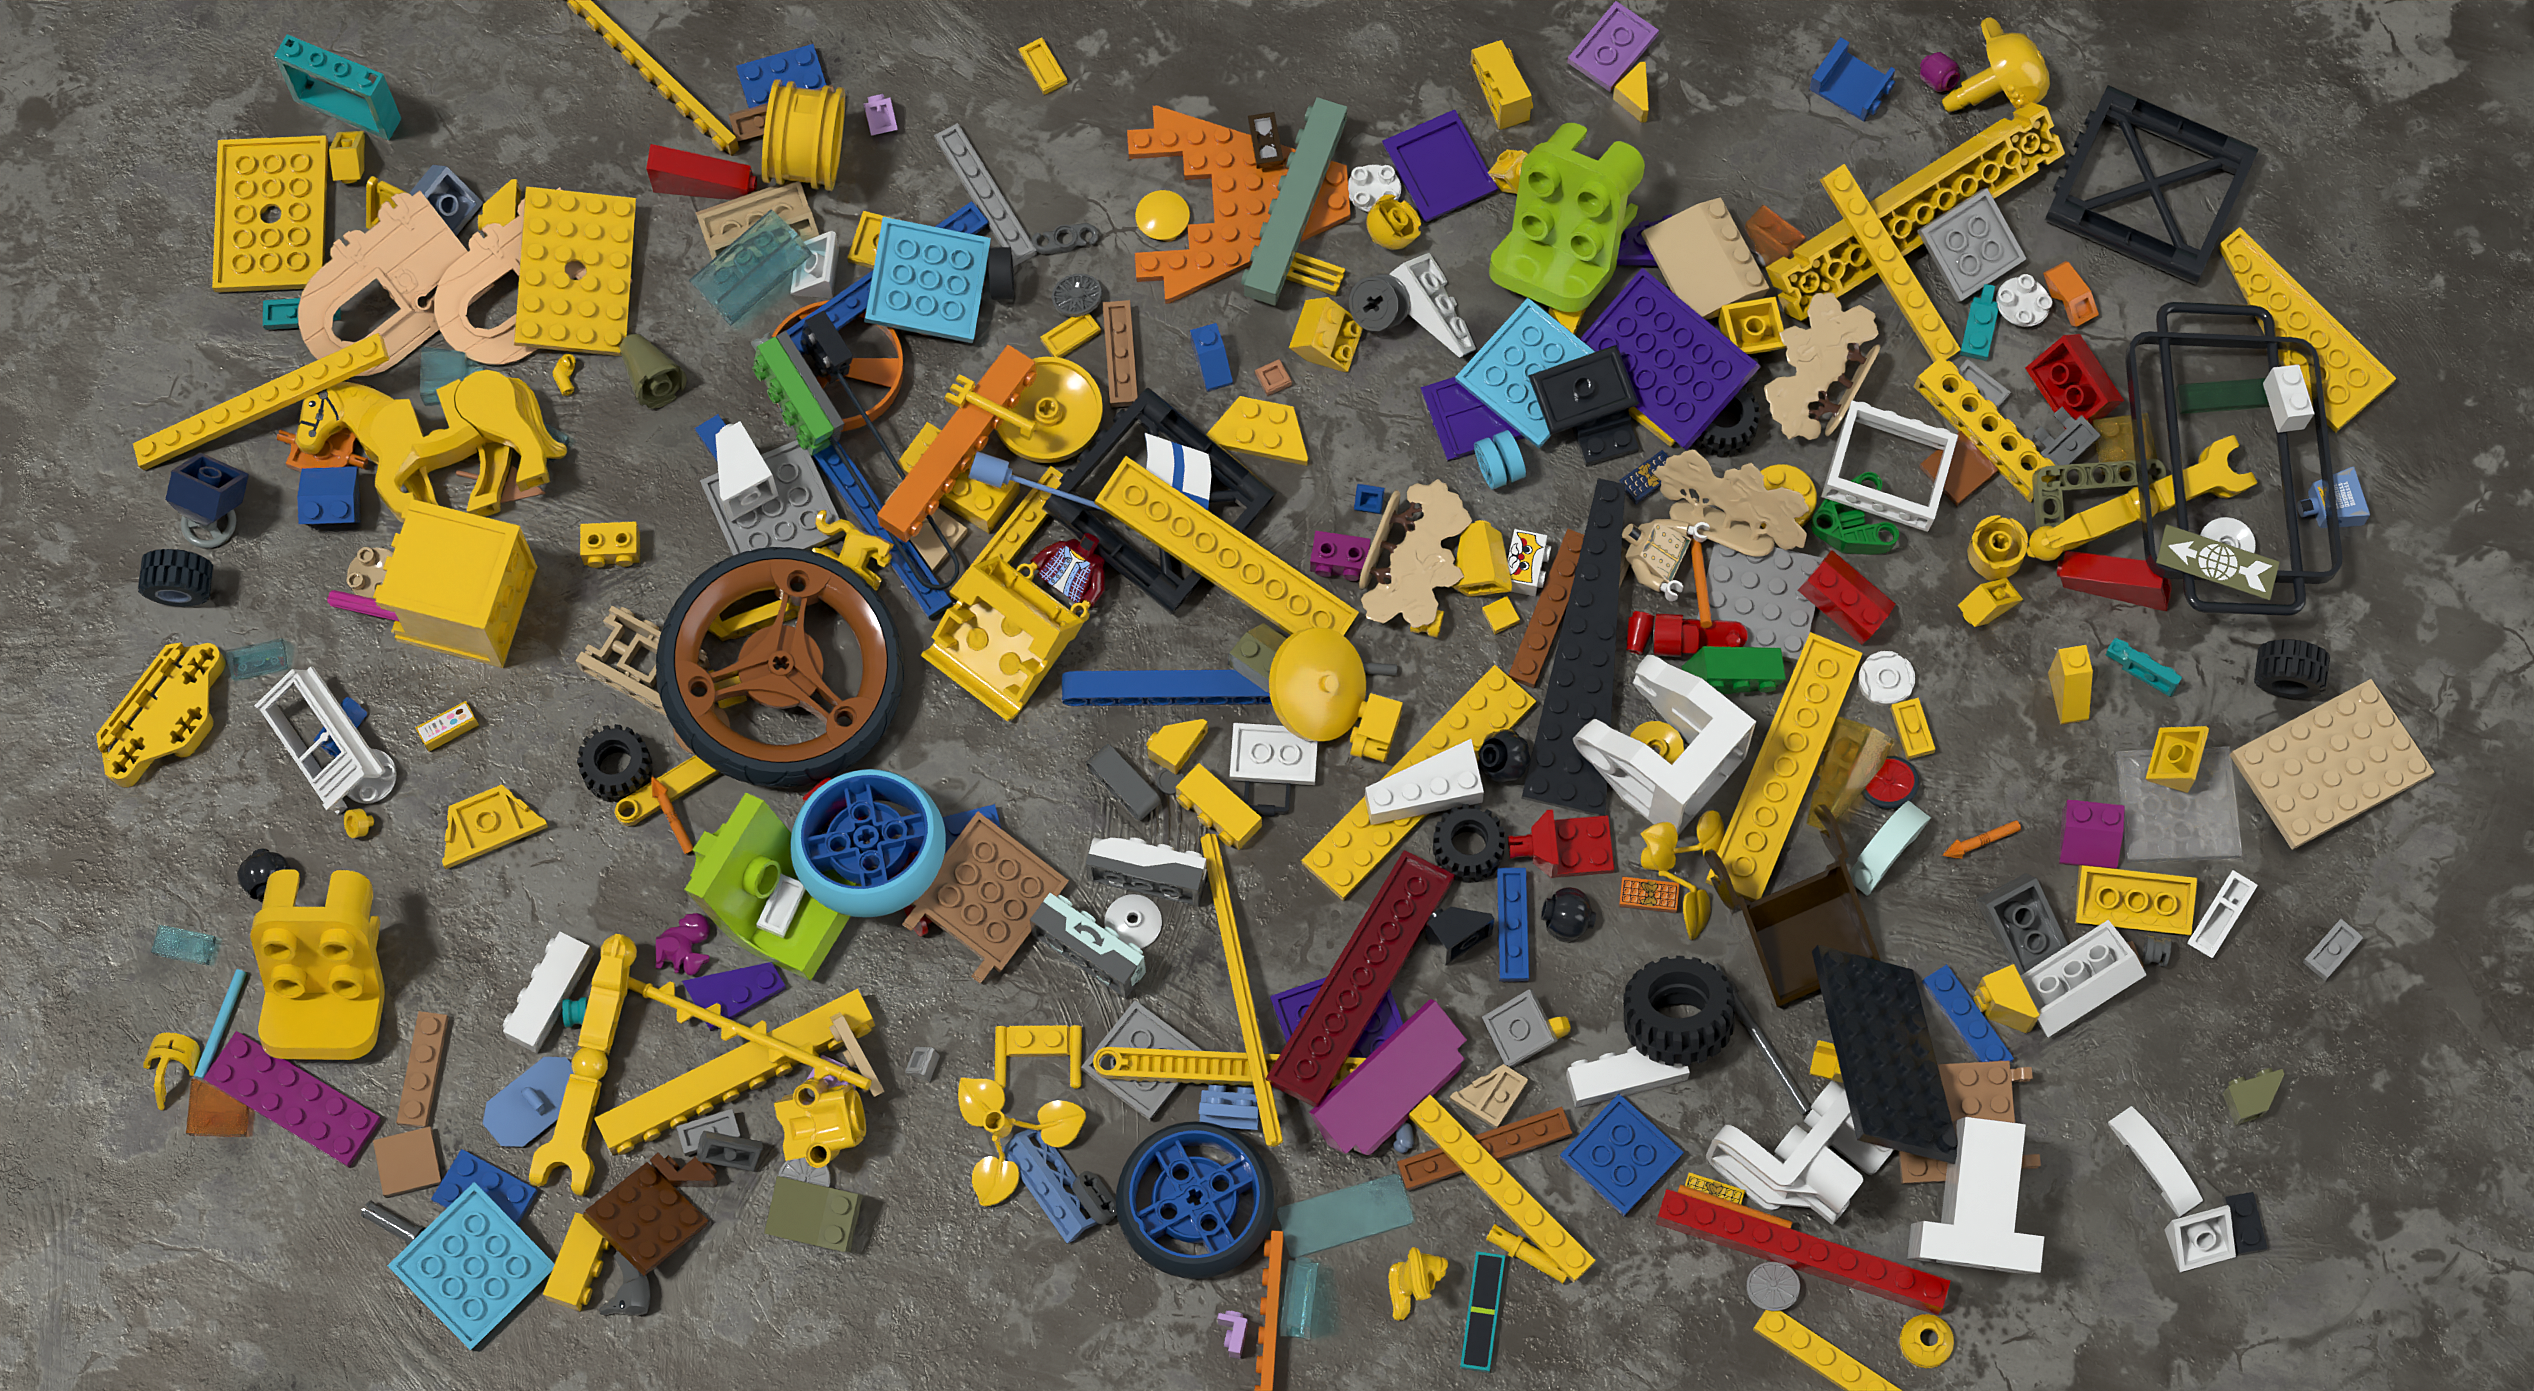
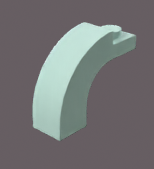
M1910 801L1904 803L1878 831L1849 873L1854 886L1867 896L1871 894L1893 862L1918 837L1931 817Z

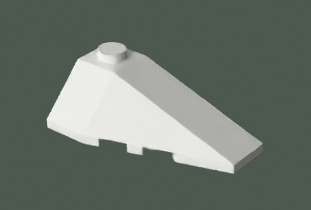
M1430 253L1407 261L1390 273V275L1398 278L1408 291L1410 300L1408 314L1459 358L1476 350L1464 320L1457 317L1454 307L1457 306L1454 297H1449L1444 286L1447 284V280Z

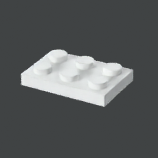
M1234 723L1230 780L1315 785L1318 741L1301 739L1289 732L1284 726Z

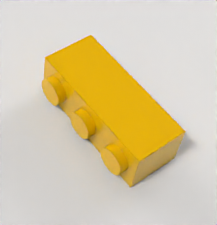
M1200 763L1176 786V800L1186 810L1191 808L1196 812L1198 820L1206 828L1209 829L1212 826L1219 833L1218 837L1228 847L1233 845L1240 850L1262 827V817Z
M575 1212L543 1296L547 1301L580 1312L582 1306L587 1305L591 1298L592 1288L590 1286L592 1280L600 1275L603 1267L602 1255L604 1250L610 1249L611 1244L582 1217L583 1214Z

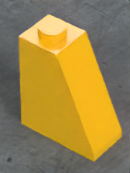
M1477 520L1475 523H1471L1461 532L1455 566L1460 568L1464 577L1451 587L1467 597L1512 591V582L1502 533L1493 528L1491 523L1484 520Z
M2087 645L2058 649L2048 671L2060 725L2089 720L2093 670Z

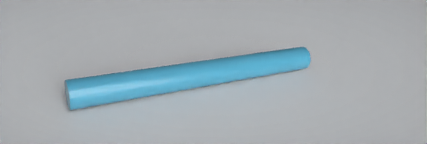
M236 969L194 1074V1077L203 1080L209 1071L247 975L243 970Z

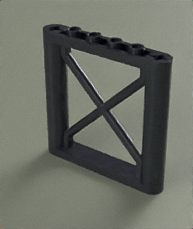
M2108 85L2096 111L2090 110L2084 123L2088 128L2085 134L2080 132L2073 147L2077 148L2075 155L2069 154L2063 169L2067 170L2064 178L2059 176L2055 183L2053 191L2056 192V195L2045 221L2197 285L2259 148ZM2104 120L2120 126L2144 181L2083 201L2069 194ZM2131 125L2212 159L2155 178ZM2221 168L2235 174L2202 248L2199 250L2185 244L2160 187ZM2149 191L2173 245L2096 213L2092 209Z
M1149 387L1138 396L1127 410L1122 408L1113 419L1115 424L1109 430L1104 428L1095 439L1097 444L1091 451L1088 448L1083 451L1077 459L1079 464L1073 471L1069 468L1059 480L1061 485L1057 488V490L1081 497L1075 492L1076 489L1129 429L1138 422L1150 435L1159 437L1160 432L1171 442L1208 454L1211 474L1230 489L1227 491L1210 492L1209 503L1235 501L1245 511L1231 526L1240 533L1244 534L1277 494L1272 487ZM1054 494L1048 498L1042 507L1043 511L1080 541L1085 533L1096 536L1100 542L1094 552L1170 615L1178 610L1205 578L1192 570L1183 581L1172 572L1171 555L1160 547L1161 570L1158 569L1089 512L1100 509Z

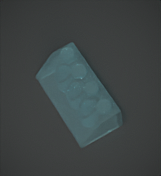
M771 209L689 281L712 308L731 326L813 254L800 236Z

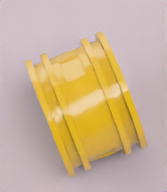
M774 80L767 106L763 136L762 180L764 183H770L772 178H776V183L783 185L785 180L811 183L813 189H819L820 185L823 184L825 185V190H833L839 167L844 129L845 89L843 87H837L836 92H831V87L824 85L822 90L796 87L795 81H788L787 85L784 86L782 80Z

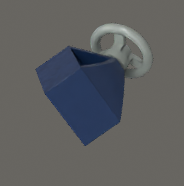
M201 452L171 471L165 500L182 515L181 530L188 542L200 548H214L225 543L232 536L236 527L234 508L243 503L249 474ZM227 514L228 524L225 531L221 534L217 528V520ZM190 528H202L210 531L214 539H199L192 534Z

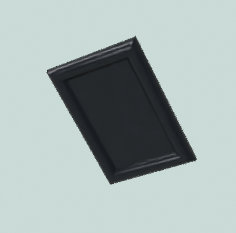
M1617 345L1528 375L1550 435L1639 405Z

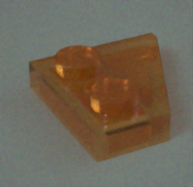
M1764 204L1745 225V229L1750 239L1754 241L1755 249L1762 256L1766 267L1782 257L1789 259L1793 254L1792 251L1798 248L1805 241L1806 237Z
M191 1079L186 1134L188 1136L247 1137L249 1108L197 1079Z

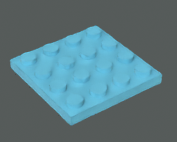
M883 217L864 322L973 343L991 238Z
M1527 298L1458 373L1455 381L1539 449L1551 435L1528 375L1594 353L1595 351Z
M474 1182L387 1266L471 1350L553 1270L555 1264Z

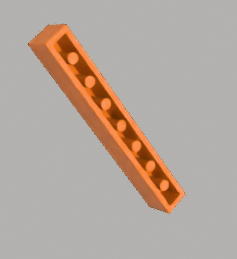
M1007 345L975 386L973 392L1006 409H1013L1018 404L1021 398L1020 394L1024 388H1029L1036 380L1035 361L1012 346ZM966 401L962 408H958L877 514L879 526L906 543L911 536H917L922 529L923 520L927 515L931 516L937 510L940 498L944 493L948 494L953 489L956 477L960 472L964 473L969 468L972 456L977 450L981 451L985 447L989 439L988 435L993 429L997 430L1004 420Z

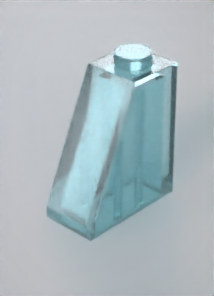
M1296 1257L1295 1261L1289 1260L1281 1316V1336L1310 1339L1318 1275V1263H1313V1260L1310 1258Z

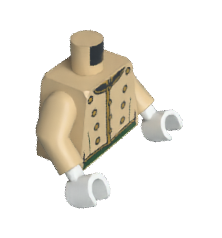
M1655 519L1650 523L1641 524L1639 528L1633 524L1626 526L1622 537L1631 543L1626 553V560L1632 565L1638 582L1657 592L1664 591L1668 601L1677 600L1678 595L1673 593L1671 589L1678 592L1683 590L1682 583L1673 580V577L1691 541L1687 536L1689 534L1693 535L1696 541L1703 542L1707 539V536L1699 535L1697 530H1709L1710 526L1705 522H1699L1693 527L1689 522L1674 519Z

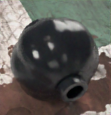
M1502 729L1488 734L1478 751L1482 771L1489 775L1492 780L1500 783L1519 779L1525 773V769L1530 763L1528 743L1517 732L1510 729Z
M264 848L257 849L239 866L237 871L238 883L248 897L263 903L268 877L273 872L279 870H291L288 861L279 853L269 852L268 849Z
M1566 887L1557 890L1551 899H1545L1541 911V920L1546 921V930L1556 940L1569 942L1580 938L1587 928L1593 929L1596 912L1592 911L1590 901L1584 892L1576 888Z

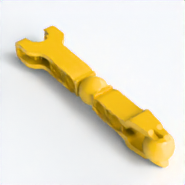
M2235 435L2212 443L2202 451L2198 464L2183 470L2186 501L2205 493H2213L2218 497L2228 499L2250 489L2258 483L2252 472L2237 474L2228 466V454L2233 449L2239 447ZM2172 475L2149 485L2152 518L2155 514L2175 506ZM2138 487L2132 488L2123 496L2077 513L2056 527L2042 526L2037 528L2029 540V547L2026 551L2028 556L2036 557L2043 561L2055 560L2062 552L2078 548L2081 545L2124 528L2135 521H2141Z
M614 934L608 937L601 946V960L592 978L591 992L577 1045L581 1049L572 1058L571 1068L573 1074L569 1076L553 1138L549 1143L539 1147L533 1155L529 1173V1181L532 1186H544L553 1169L558 1166L567 1165L572 1171V1191L582 1197L589 1191L595 1166L591 1157L587 1154L586 1146L602 1084L599 1080L608 1069L606 1055H609L622 1005L628 991L630 966L633 964L637 954V948L633 940L623 934Z

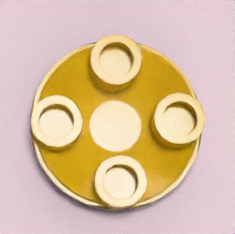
M1158 190L1147 194L1141 199L1136 208L1135 217L1138 229L1145 235L1156 240L1172 242L1187 227L1190 212L1186 201L1180 195L1172 191Z

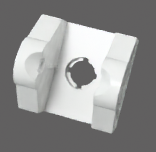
M1647 655L1639 663L1635 671L1636 677L1633 684L1650 701L1666 722L1679 732L1681 738L1690 744L1687 749L1671 765L1645 743L1620 733L1597 719H1593L1586 724L1573 738V742L1579 752L1593 764L1625 802L1653 824L1671 822L1679 836L1746 759L1756 721L1702 678L1671 666L1654 655Z

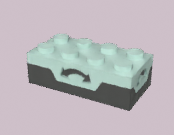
M1049 893L1030 918L1032 936L1126 1000L1146 973L1144 956L1142 955L1143 951L1133 943L1126 945L1119 940L1120 936L1111 928H1101L1095 923L1096 919L1085 911L1079 913L1072 908L1073 904L1064 896L1058 895L1056 897Z

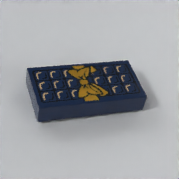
M1663 450L1619 480V483L1625 484V493L1635 505L1661 487V480L1654 474V471H1656L1658 466H1665L1666 460L1669 458Z

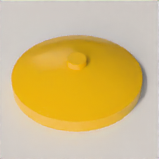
M1059 357L1033 358L1032 360L1036 364V380L1029 388H1024L1020 394L1021 398L1018 404L1013 409L1009 408L1008 410L1037 423L1038 428L1035 432L1033 431L1030 441L1020 436L1021 428L1005 420L996 432L1009 450L1024 459L1040 463L1064 461L1082 452L1096 437L1103 417L1100 390L1091 375L1072 361Z
M1308 628L1292 634L1282 643L1273 658L1269 674V693L1278 719L1289 732L1307 741H1329L1345 734L1358 719L1361 703L1365 701L1366 677L1361 658L1347 638L1331 629Z

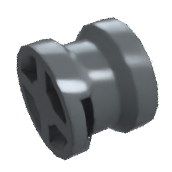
M2147 935L2143 948L2142 963L2150 964L2155 962L2162 967H2167L2171 951V939L2157 940L2154 936Z

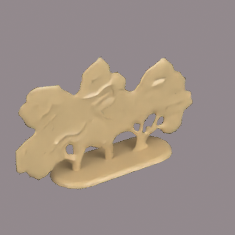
M1692 449L1683 452L1681 455H1673L1667 458L1665 466H1658L1656 471H1654V474L1661 480L1660 491L1664 497L1670 500L1686 499L1677 501L1671 506L1669 512L1671 519L1689 522L1693 527L1699 522H1705L1710 526L1709 530L1698 529L1697 533L1699 535L1707 536V539L1750 556L1769 554L1774 548V541L1784 550L1793 549L1796 546L1799 548L1804 547L1807 533L1794 520V518L1801 517L1809 511L1807 504L1804 502L1803 495L1783 487L1767 491L1764 487V476L1752 463L1743 465L1741 470L1735 468L1726 470L1724 478H1718L1712 472L1708 461ZM1681 489L1685 490L1686 496L1681 494ZM1689 489L1696 490L1699 495V501H1696V498H1691ZM1703 498H1708L1709 502L1703 503ZM1709 505L1717 506L1721 508L1723 511L1713 508ZM1761 523L1766 524L1765 529L1760 527Z

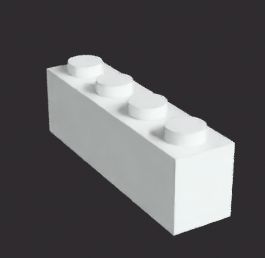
M560 931L557 937L552 938L547 944L545 958L542 963L539 962L534 967L531 974L532 981L528 988L524 987L517 998V1003L519 1004L513 1013L510 1012L503 1023V1033L508 1040L537 1054L563 1010V999H568L594 955L589 945Z
M1635 1046L1628 1049L1625 1054L1616 1056L1614 1052L1600 1056L1599 1060L1589 1063L1586 1059L1576 1061L1567 1069L1566 1076L1575 1108L1614 1099L1618 1094L1626 1096L1686 1081L1690 1072L1688 1066L1682 1067V1064L1667 1066L1663 1061H1659V1063L1649 1059V1055L1643 1056L1639 1053Z

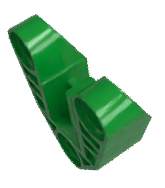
M1865 472L1851 480V482L1860 485L1863 481L1870 480L1875 483L1876 490L1881 491L1882 488L1880 476L1873 472ZM1829 499L1824 500L1815 512L1810 524L1813 533L1818 538L1841 553L1864 555L1887 553L1893 549L1899 537V531L1894 524L1881 522L1865 525L1863 511ZM1818 518L1823 519L1831 527L1822 529L1817 525L1816 520ZM1883 530L1889 531L1893 536V540L1890 542L1881 541L1878 537V532Z

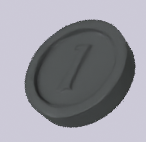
M1164 768L1157 775V787L1164 794L1174 795L1176 794V786L1183 780L1184 774L1179 770L1175 775L1167 768Z

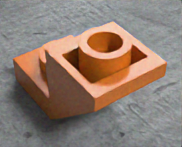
M2065 261L2043 273L2051 297L2063 301L2072 326L2077 327L2099 315L2091 290L2069 262Z

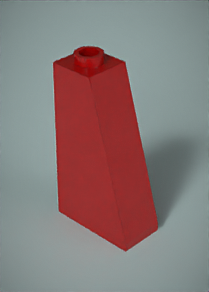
M650 144L646 170L653 193L734 200L751 194V192H756L757 176H753L751 165Z
M2065 551L2064 560H2060L2057 567V577L2061 578L2063 588L2167 611L2172 589L2171 580L2153 573L2147 566L2146 560Z

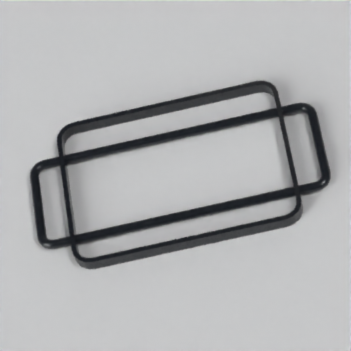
M2190 302L2166 303L2157 311V332L2148 331L2136 335L2129 344L2125 355L2144 552L2147 566L2153 573L2162 578L2183 579L2186 601L2193 609L2199 612L2295 615L2302 611L2306 604L2305 584H2323L2332 580L2342 566L2343 559L2317 351L2311 343L2304 339L2276 337L2273 316L2268 310L2260 306ZM2170 313L2256 316L2263 321L2265 336L2168 332L2167 316ZM2138 345H2159L2177 528L2188 532L2189 523L2170 345L2266 349L2269 373L2272 368L2280 367L2278 350L2297 351L2307 360L2332 568L2325 572L2303 571L2287 431L2277 432L2275 425L2292 570H2277L2275 583H2293L2295 601L2292 604L2201 601L2196 595L2194 580L2207 579L2156 563L2157 554L2154 543L2135 347Z

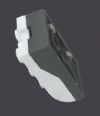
M1093 838L1086 861L1088 881L1195 907L1200 905L1207 878V869H1205L1206 858H1202L1201 854L1194 851L1177 852L1174 851L1173 847L1164 844H1158L1157 847L1147 845L1146 841L1139 838H1130V840L1122 838Z

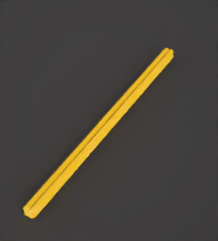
M1207 833L1201 837L1200 841L1204 858H1206L1208 878L1265 1142L1267 1146L1276 1147L1283 1143V1137L1272 1086L1266 1080L1269 1073L1217 836Z

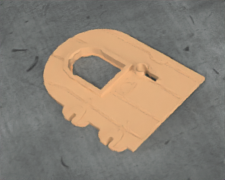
M525 198L518 205L517 212L519 216L504 227L497 223L487 224L482 228V231L487 235L485 238L478 231L472 235V238L469 240L470 251L457 259L445 271L438 283L434 297V314L438 328L446 342L457 353L471 361L485 365H504L517 362L539 349L514 346L516 314L501 325L489 330L474 328L470 324L468 317L465 316L467 315L468 303L473 299L474 295L482 292L511 270H514L519 276ZM572 261L565 266V273L572 280H580L586 275V268L582 263Z
M418 191L413 196L403 192L392 196L391 199L397 206L392 208L388 201L382 204L378 211L380 222L365 234L359 230L345 233L343 237L349 242L348 245L345 246L340 239L335 241L330 250L332 259L309 279L301 294L298 306V326L304 343L317 360L356 343L349 341L341 342V339L334 335L332 331L333 315L341 305L376 278L401 309L365 337L367 338L379 333L384 339L389 361L356 376H369L387 370L439 330L434 314L435 295L427 299L422 307L418 306V298L426 296L428 292L435 288L445 271L468 251L421 191ZM492 284L486 289H484L482 292L474 295L473 299L468 303V306H470L473 302H475L478 298H480L483 294H485L495 285Z

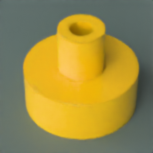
M363 809L348 810L344 815V827L346 833L351 838L366 836L369 827L374 825L373 817L371 815L367 816Z

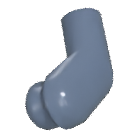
M1407 1121L1396 1130L1397 1140L1393 1143L1394 1149L1402 1154L1406 1153L1414 1144L1413 1128Z

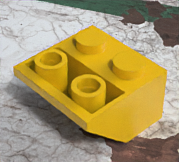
M1329 297L1305 300L1289 349L1308 362L1348 372L1363 328L1354 321L1351 313Z

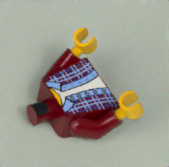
M1085 533L1081 541L1074 538L1068 541H1057L1036 554L1030 560L1031 564L1024 563L1017 568L1019 573L1025 569L1029 570L1030 574L1026 578L1030 581L1034 578V571L1038 570L1037 575L1075 602L1070 609L1071 612L1076 615L1079 610H1084L1080 616L1083 621L1089 619L1088 608H1092L1105 590L1104 570L1102 569L1105 562L1102 557L1094 552L1100 541L1090 533Z

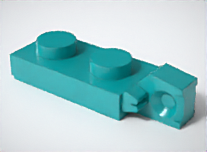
M1984 284L1981 298L1974 297L1971 303L1960 355L1987 361L1998 313V303L1992 301L1995 289L1993 285Z
M301 298L264 300L263 328L265 330L299 328L298 306ZM340 307L333 315V321L341 320Z
M2114 638L2106 651V656L2123 665L2122 670L2169 697L2174 694L2182 679L2172 668L2162 666L2152 660L2148 654L2132 649L2127 642L2118 638Z

